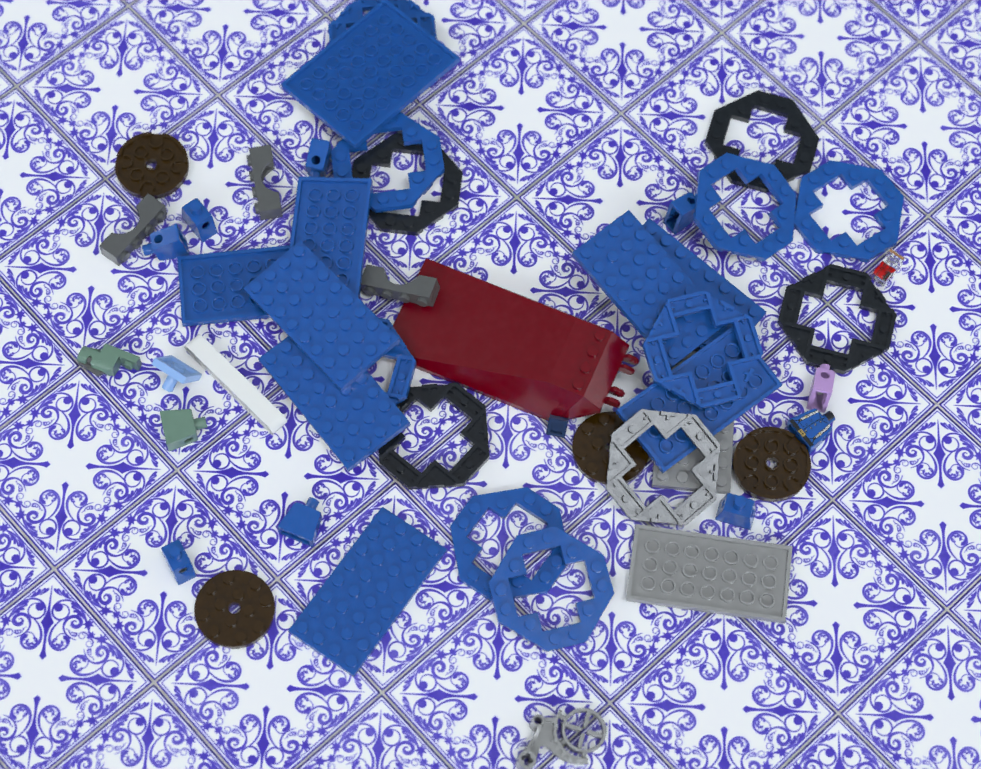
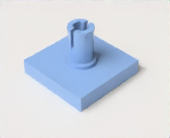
M172 355L154 358L151 364L168 375L162 385V388L168 392H173L178 381L186 384L199 381L202 373Z

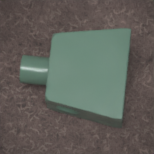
M191 409L160 411L168 451H173L198 441L196 430L208 428L205 416L194 419Z

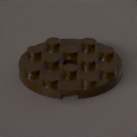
M152 132L138 134L126 141L116 155L115 173L120 185L131 195L142 199L147 194L156 199L172 194L184 183L189 171V160L184 146L176 138L165 133L152 134ZM154 162L157 164L155 169L147 168L149 163Z
M601 412L590 416L578 427L573 438L572 455L579 471L595 483L606 484L609 452L605 447L610 443V434L624 423L616 412ZM637 439L624 449L636 463L632 469L622 476L626 483L634 480L641 474L649 458V455Z
M762 427L751 431L740 440L733 455L732 467L737 482L748 494L763 501L778 502L787 500L802 490L810 475L811 459L804 443L802 444L793 433L778 427ZM773 460L777 466L771 469L767 466L766 462Z
M229 570L215 575L202 586L195 601L194 614L199 630L211 643L231 649H241L255 644L267 634L272 626L275 615V601L269 586L260 577L243 570ZM231 605L241 607L240 611L236 614L231 613L229 609Z

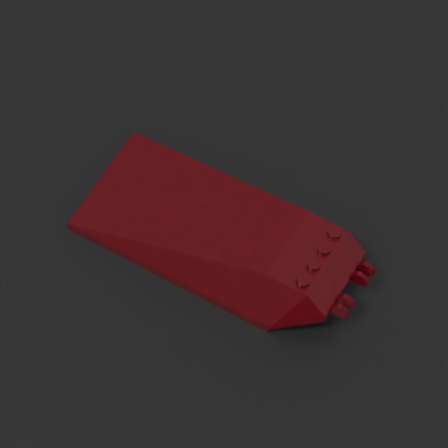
M427 258L425 259L418 275L437 278L440 290L434 306L422 307L416 303H404L393 324L394 329L416 360V369L451 383H458L466 389L549 421L550 415L569 418L570 420L600 413L604 404L615 408L620 406L619 400L607 396L612 394L621 398L624 397L625 392L612 385L618 371L627 375H632L635 372L634 368L622 364L623 361L637 365L639 359L633 355L626 354L629 344L614 332Z

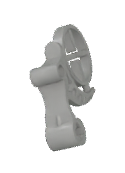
M589 708L575 709L566 717L561 714V709L556 717H543L540 714L534 715L530 722V728L535 731L524 751L519 754L516 760V768L533 769L536 764L539 748L542 746L547 747L556 757L565 762L579 765L588 764L586 754L599 749L606 738L607 730L603 718L596 711ZM586 713L582 726L583 729L587 728L590 715L599 721L602 733L587 730L586 732L589 736L601 739L598 745L590 749H581L585 737L584 733H581L577 747L569 742L565 734V728L576 732L581 730L579 726L566 723L572 715ZM558 718L563 721L561 725L562 740L560 741L557 736ZM565 744L570 750L581 754V757L570 754L562 745ZM524 758L528 759V765L524 764Z

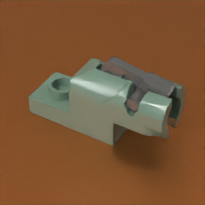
M106 343L102 350L83 346L77 356L79 366L98 377L103 374L115 376L121 364L128 370L135 369L137 371L142 366L139 356Z

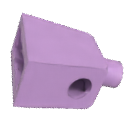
M821 364L820 367L816 368L806 409L812 410L816 408L819 412L825 413L832 394L835 372L831 370L830 365Z

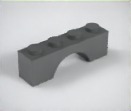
M271 145L249 148L250 155H246L248 166H252L253 170L249 171L250 181L255 183V187H252L253 198H257L258 203H254L256 214H260L261 220L283 217L279 192L272 191L263 184L266 175L275 170Z
M147 194L136 206L140 217L137 226L124 234L111 233L99 245L102 255L118 266L129 259L130 254L141 246L143 240L150 236L155 227L162 223L167 216L165 205L150 194Z
M366 265L361 282V289L366 295L382 296L388 300L396 299L403 303H416L422 307H433L440 290L437 278L418 275L416 279L407 284H394L388 280L383 267Z

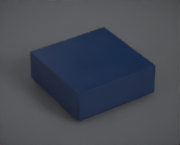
M550 415L546 434L565 438L569 418Z

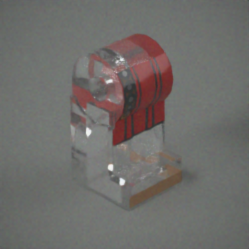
M891 248L883 261L874 270L871 279L884 287L901 268L905 257Z

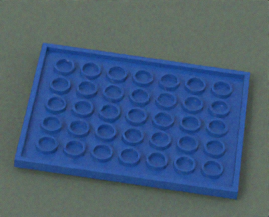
M382 0L283 81L281 88L354 149H357L460 62V57L388 0Z

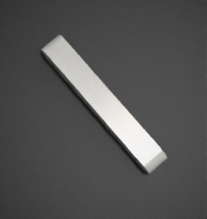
M198 334L184 346L189 355L270 434L273 435L287 423L285 416L201 334Z

